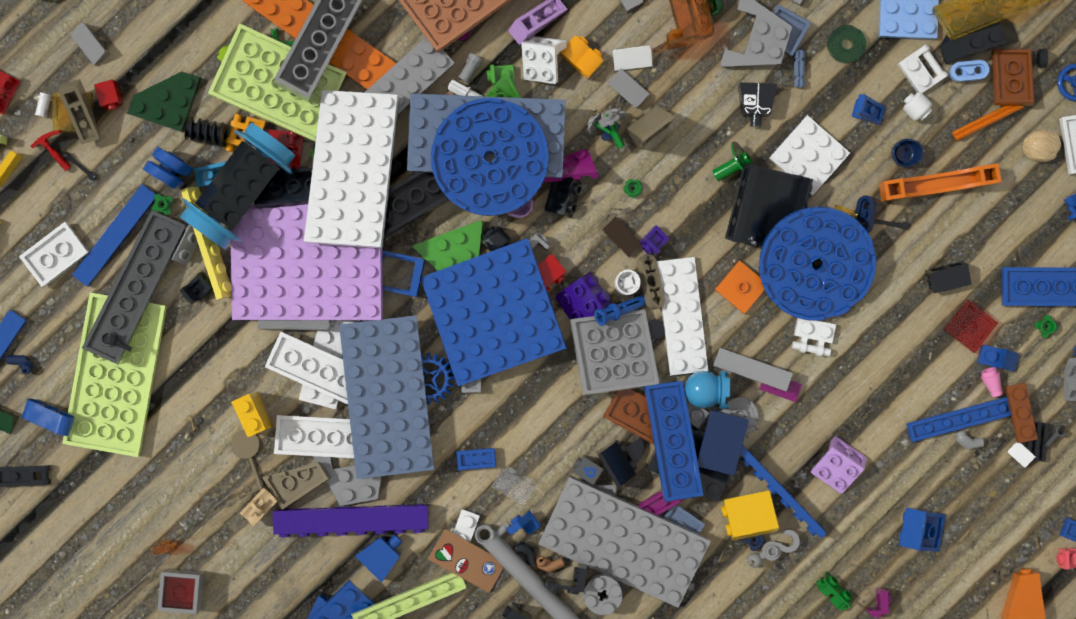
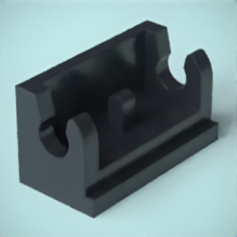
M962 261L925 270L929 289H932L933 293L972 284L968 264Z

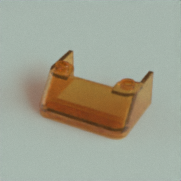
M669 0L677 29L668 32L667 41L653 48V52L678 49L711 37L715 32V27L708 1Z

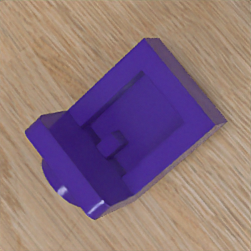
M655 225L639 242L643 245L642 249L647 254L656 255L670 238Z

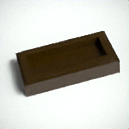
M616 216L602 229L628 257L641 245L637 237Z

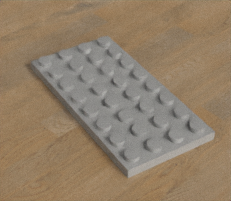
M570 475L538 544L580 564H586L587 567L600 573L608 574L616 580L666 603L679 607L711 539Z

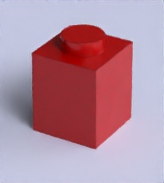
M111 79L94 84L100 107L107 109V111H112L124 104L118 82Z

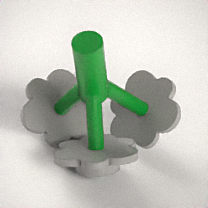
M616 108L605 112L602 119L601 114L597 113L596 116H592L589 119L587 130L589 133H592L597 127L612 136L617 148L620 149L625 145L617 131L618 121L626 118V112Z

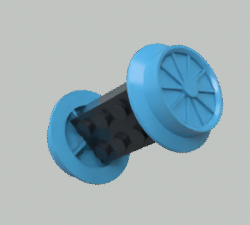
M250 123L244 132L234 131L244 141H241L195 202L207 214L183 198L187 208L180 218L223 249H226L232 240L240 242L242 240L220 223H223L233 231L278 171L279 167L292 174L289 164L295 157V154L253 123Z

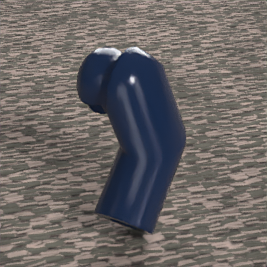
M7 355L6 362L8 365H19L23 374H29L33 371V363L27 356Z

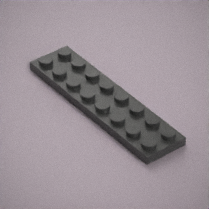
M151 210L82 349L119 365L126 350L118 346L109 345L106 341L107 334H117V341L129 345L186 231V225Z

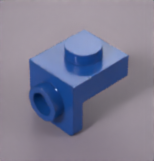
M529 510L522 516L519 514L510 521L512 524L506 530L512 535L523 527L527 534H531L541 524Z

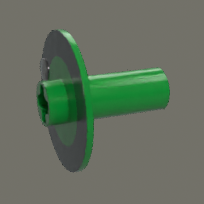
M735 141L731 143L734 158L712 170L717 181H721L742 170L744 163L752 165L750 155Z

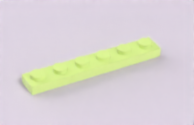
M451 572L351 615L353 619H395L466 589L463 578Z

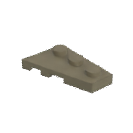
M319 462L262 478L283 510L329 480L330 476L322 463Z

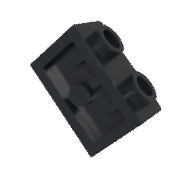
M572 177L552 182L544 211L572 218L577 208L576 202L582 190V182L574 180Z

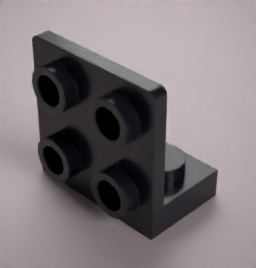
M579 563L578 567H574L573 581L546 576L545 586L551 591L565 589L570 594L578 595L579 592L584 593L587 565Z

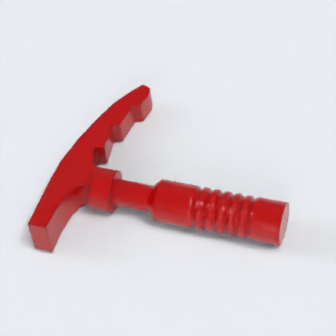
M54 130L40 136L31 147L35 148L42 144L64 171H68L71 166L47 141L48 138L61 133L62 130Z

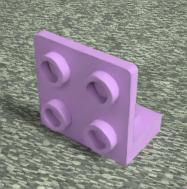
M835 436L831 440L829 450L812 468L811 473L842 494L865 469L867 457Z

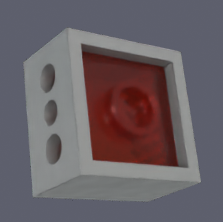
M179 569L163 570L160 576L157 611L188 614L200 612L202 609L205 572Z

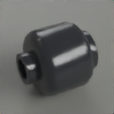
M491 226L482 235L484 237L482 243L490 252L508 246L510 242V236L501 226Z

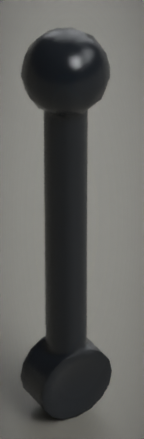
M65 152L63 154L64 159H69L73 164H75L78 168L85 172L90 180H95L97 178V175L95 173L89 172L80 163L73 159L69 152Z
M876 218L874 224L901 227L903 230L909 227L907 222L895 223L877 220Z

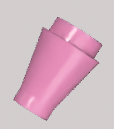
M990 367L981 371V379L991 393V396L997 397L1002 395L1000 371H997L996 367Z

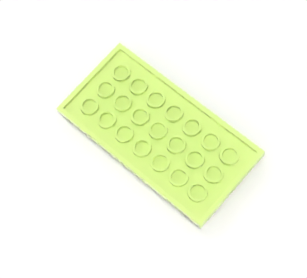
M90 292L68 414L73 415L75 419L69 436L63 437L62 444L140 457L167 306L149 303L128 345L132 347L131 352L126 350L119 365L82 349L108 295Z

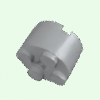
M598 573L589 577L585 582L583 597L586 606L593 613L610 615L621 604L622 590L619 582L614 577ZM605 590L606 596L600 597L598 592Z

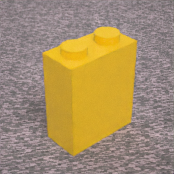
M258 392L249 393L231 402L247 437L257 435L274 427Z
M770 490L725 499L723 502L724 506H721L723 518L726 517L728 522L725 525L727 536H731L732 541L777 532L779 529Z

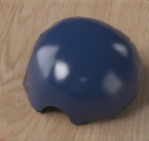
M907 138L896 142L891 150L892 160L897 166L904 168L919 164L924 155L921 144L916 140Z

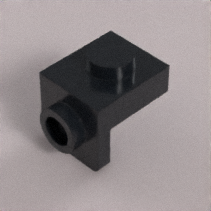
M202 271L188 285L182 287L180 292L186 300L194 304L202 300L213 287L210 279Z

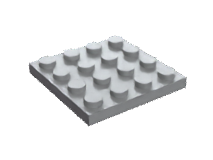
M645 309L623 314L618 320L608 321L603 326L596 322L595 316L570 320L583 396L659 384Z

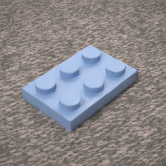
M880 0L878 37L936 40L938 34L939 0Z

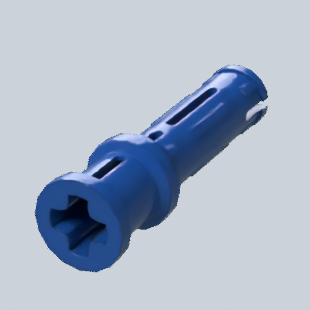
M644 294L618 305L612 303L605 309L595 310L596 322L603 326L608 321L618 320L623 314L647 306Z

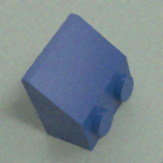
M906 508L903 514L902 531L899 535V546L918 551L939 552L946 514Z

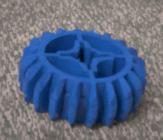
M427 353V359L421 354L422 364L430 362L439 366L433 372L428 371L423 366L424 381L427 378L425 376L427 373L433 375L437 372L432 378V384L430 382L424 383L425 386H430L436 392V394H426L428 405L432 404V398H434L436 403H439L438 396L445 400L446 397L443 393L451 394L447 387H454L453 383H449V380H455L454 376L449 377V373L453 371L446 368L450 366V362L444 365L445 357L438 361V354H435L433 359H431V353ZM444 372L445 383L441 389L437 383V377Z

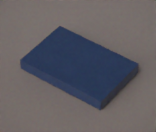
M711 409L697 459L698 467L734 476L749 419Z

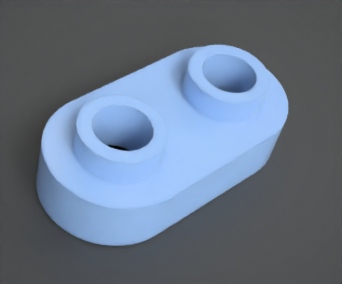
M983 60L957 62L951 66L949 75L955 82L981 80L988 75L989 66ZM975 68L980 69V74L975 72ZM956 70L961 71V76L956 74Z

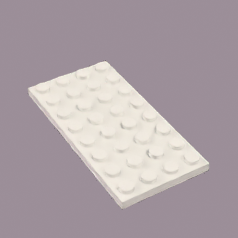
M322 90L305 227V243L382 248L399 102L398 95Z

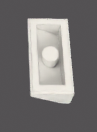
M651 45L612 51L614 71L652 67Z

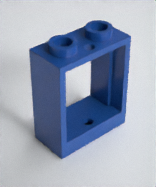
M382 250V266L384 257L415 263L410 291L383 285V290L418 297L421 284L420 278L423 275L426 260Z

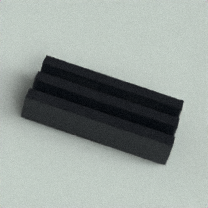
M1034 422L1038 439L1034 440L1033 455L1035 458L1033 460L1046 462L1047 447L1045 443L1048 441L1049 423ZM1041 427H1042L1040 457H1038V455H1039V445H1040ZM1027 441L1025 448H1027L1030 452L1032 448V441Z

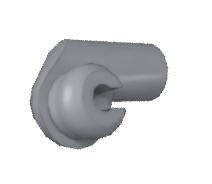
M965 431L957 432L956 440L963 448L974 449L984 447L982 437L971 439Z

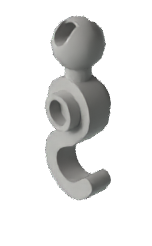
M784 529L783 533L792 537V544L785 546L780 542L766 541L762 545L760 553H751L748 556V565L752 568H757L765 558L773 561L780 557L781 551L786 553L795 551L800 544L799 536L791 529Z

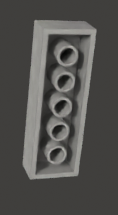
M317 0L275 76L274 84L309 102L363 0Z

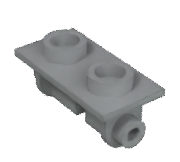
M189 224L185 228L186 231L171 259L185 266L188 265L198 245L194 229Z

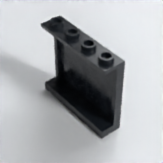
M744 163L725 239L762 247L768 233L780 220L797 210L808 207L807 201L812 191L813 179Z

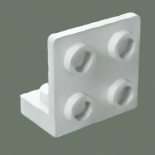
M533 36L522 42L524 79L551 84L558 83L557 54L567 48L566 40Z

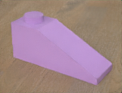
M546 0L516 19L508 31L516 42L521 45L522 42L535 36L566 12L567 8L561 0Z

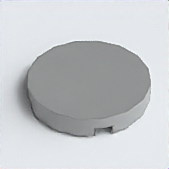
M742 397L731 398L726 402L729 404L728 409H721V412L748 418L749 422L745 434L753 431L759 419L758 409L755 404Z

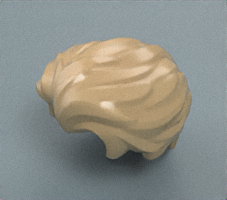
M1039 130L1025 138L1022 150L1029 159L1046 162L1053 160L1057 156L1058 151L1061 149V141L1059 136L1052 131Z

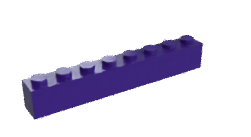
M429 504L275 509L273 511V535L279 534L280 538L291 537L290 534H298V537H308L310 533H317V536H328L332 532H336L338 536L348 535V532H356V535H365L367 531H375V534H386L390 530H394L396 534L406 533V530H413V533H423L425 529L429 528Z

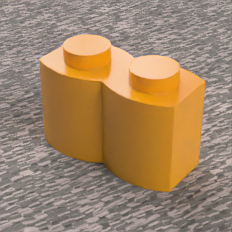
M575 35L567 44V48L560 52V55L586 79H589L604 62L602 59L603 55L597 49L592 50L589 48V42L584 37H577Z

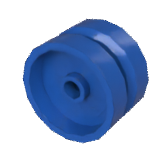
M156 146L152 156L161 162L160 165L153 161H147L143 170L180 192L185 183L180 177L176 176V173L189 177L194 168L170 151L167 152Z

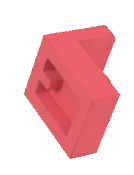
M1059 548L1056 560L1060 568L1065 570L1076 568V548Z

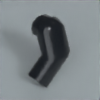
M524 541L514 545L516 553L522 552L526 556L528 565L537 564L534 549L531 545Z

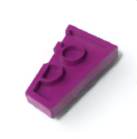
M588 148L564 155L562 178H545L543 183L562 181L568 177H574V180L581 179V176L590 175L591 178H598Z

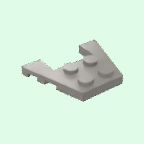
M740 0L737 10L755 15L754 25L745 54L725 49L720 66L781 64L792 26L755 0Z
M313 456L316 463H322L330 476L327 483L340 506L379 498L382 476L356 479L355 465L334 469L332 457Z

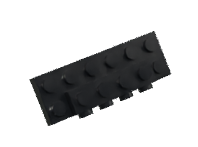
M313 167L291 169L292 174L287 173L283 169L278 170L254 201L255 208L308 204Z

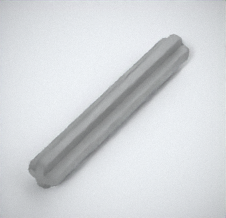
M258 320L257 327L261 330H331L332 328L331 320Z

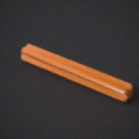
M1003 106L953 131L952 135L958 141L1022 109L1024 106Z

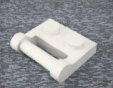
M927 44L897 64L917 93L925 92L948 76V73L942 70L929 51L930 47ZM921 54L924 56L937 75L935 78H932L918 56Z

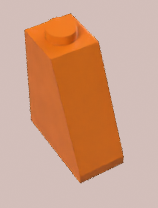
M1022 568L1020 572L1013 574L1001 619H1046L1038 572L1032 570V568Z

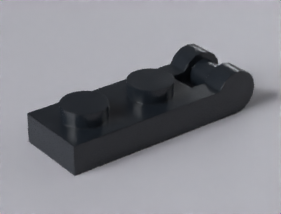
M50 465L0 467V487L50 485ZM36 472H41V479H36Z

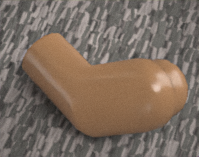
M540 556L536 560L537 567L548 573L565 567L562 558L551 561L544 556Z

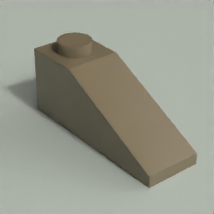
M81 80L62 84L59 89V95L81 144L100 139L92 108Z

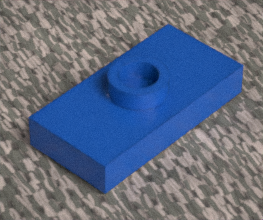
M495 448L456 451L458 470L497 467Z

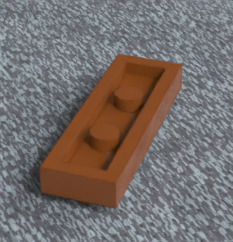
M1026 383L1005 386L1016 443L1037 440Z

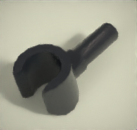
M107 334L106 341L109 345L118 346L131 352L132 347L117 341V334Z

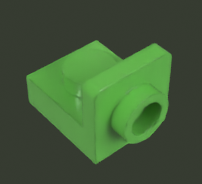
M490 65V70H487L488 82H492V87L505 72L515 85L513 65Z

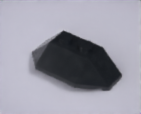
M989 9L955 20L942 41L940 49L945 64L1018 42L1019 40L1013 22L993 9Z

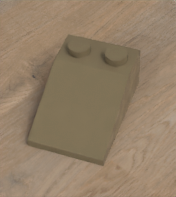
M658 105L654 108L650 106L642 112L644 116L638 120L634 118L627 124L626 133L640 149L667 129L674 120V116Z

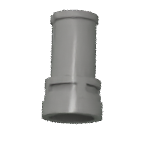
M472 53L468 55L467 63L458 76L467 83L470 82L475 70L483 62L481 58Z

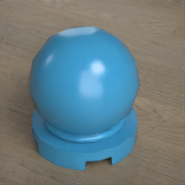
M704 370L693 373L685 382L684 391L686 398L692 405L698 408H710L718 404L719 409H728L729 404L725 402L726 397H730V378H726L729 372L720 371L717 376L712 372Z

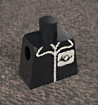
M739 83L738 94L741 115L750 116V127H762V117H769L771 115L777 84Z

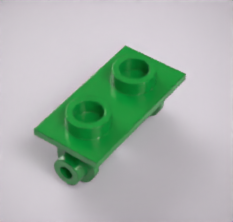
M826 571L824 579L820 578L816 582L817 588L826 597L831 593L833 594L829 600L838 610L845 611L848 607L851 608L853 603L851 593L846 589L844 590L839 585L838 580Z

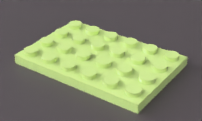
M239 23L208 91V95L316 143L315 136L317 135L322 90L339 91L347 72L328 65L309 102L274 84V78L291 47Z

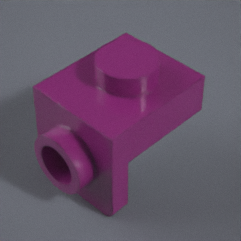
M884 587L876 588L877 607H866V612L872 615V617L879 618L883 617V614H889L891 594Z

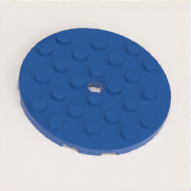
M498 98L476 99L456 108L439 126L431 148L432 171L441 191L452 203L465 211L477 215H503L522 207L538 192L548 169L547 141L538 122L521 106ZM487 152L495 154V160L491 163L484 159Z
M824 206L803 208L780 220L768 233L759 256L760 279L769 298L785 313L804 320H824L833 316L837 317L849 311L853 305L862 300L869 290L876 270V255L873 242L865 228L846 212ZM820 259L822 260V266L820 268H813L812 262Z

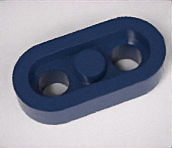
M864 195L857 201L854 218L869 233L874 226L877 201L871 196Z

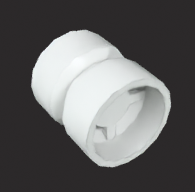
M632 270L620 272L614 281L617 292L622 295L635 293L641 284L640 277Z

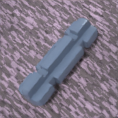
M796 50L794 52L795 88H803L805 86V79H803L805 76L804 50Z

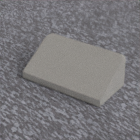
M84 22L79 24L71 34V37L94 66L109 55L105 47Z
M620 69L608 82L613 89L636 109L650 94L623 69Z

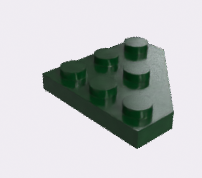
M181 71L133 95L127 114L183 132L201 78Z

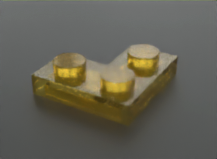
M86 92L93 112V93ZM52 93L53 131L75 132V128L59 93Z

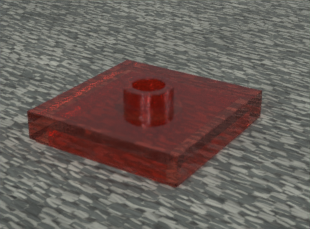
M966 299L943 330L972 353H975L998 322L970 300Z

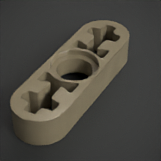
M645 254L638 259L637 266L645 303L648 308L656 310L664 305L665 297L656 258L652 254ZM648 277L653 278L655 282L654 287L648 284Z

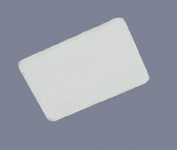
M1015 443L1008 450V453L1023 467H1026L1035 458L1021 443Z

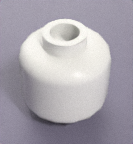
M921 92L915 95L911 93L904 100L906 104L903 107V111L914 121L919 119L922 121L932 111V102Z

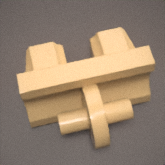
M264 487L240 514L252 526H255L278 500Z

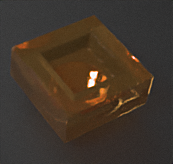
M169 539L158 541V545L152 547L153 555L173 552L177 549L176 542H170Z

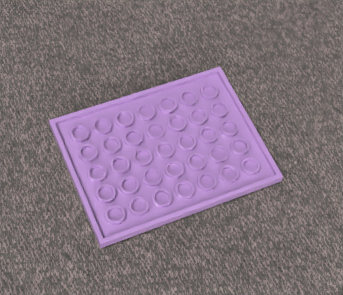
M308 204L271 208H255L254 205H251L233 231L231 230L233 234L242 240L241 242L231 241L232 320H382V248L305 243L304 236Z

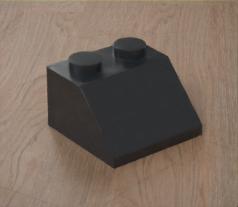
M615 440L596 451L615 485L619 488L637 475L634 471L637 467L632 459L628 460L625 453L627 450L622 442L618 444Z

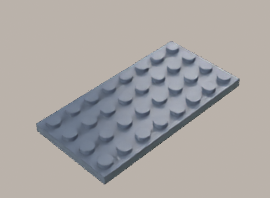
M411 93L408 172L433 173L431 148L436 132L443 120L456 108L476 99L498 98L521 106L538 122L548 146L549 161L545 178H562L566 100ZM487 152L484 156L485 161L493 162L495 154Z
M417 316L339 324L356 479L434 470Z

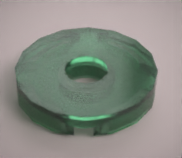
M842 25L836 28L830 34L827 41L829 54L834 60L843 64L857 61L863 55L866 48V38L863 32L852 25ZM844 39L851 42L852 46L850 49H845L842 46Z

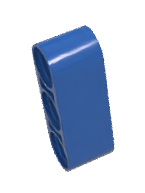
M28 398L22 414L23 419L62 436H69L75 419L71 414Z

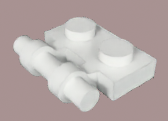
M797 318L793 336L801 337L800 342L793 341L791 348L801 353H815L816 356L820 357L822 355L830 356L831 349L824 348V343L833 342L836 325ZM807 340H817V346L807 344Z

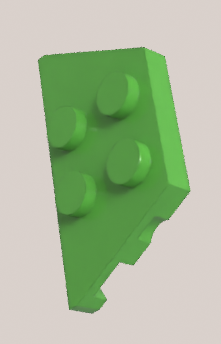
M482 220L412 246L437 271L479 256L483 222Z

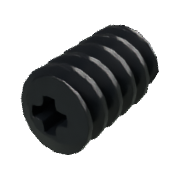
M191 117L186 125L185 140H188L190 137L191 141L198 140L199 143H203L205 140L206 144H211L213 141L215 146L220 143L224 147L228 131L225 128L224 122L218 127L217 121H214L211 126L208 119L205 124H202V118H199L198 122L195 123L194 117Z

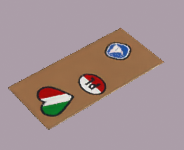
M447 529L443 531L428 557V560L490 593L504 568L490 553Z

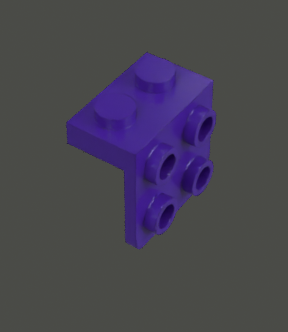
M591 271L555 297L570 320L592 317L595 310L604 309L612 303L609 294L603 290L597 277Z

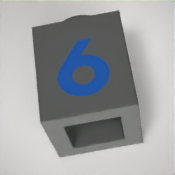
M584 455L582 458L578 457L572 466L575 468L573 472L592 485H594L603 471V467Z

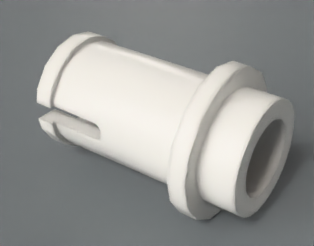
M40 92V95L37 96L39 99L35 115L48 117L50 101H53L51 99L52 95Z

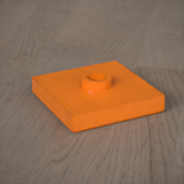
M739 260L714 290L741 313L745 314L765 289L760 277Z

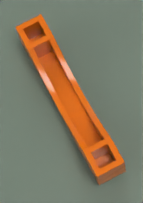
M997 163L946 173L883 181L879 183L881 202L995 185L1001 183L999 164Z

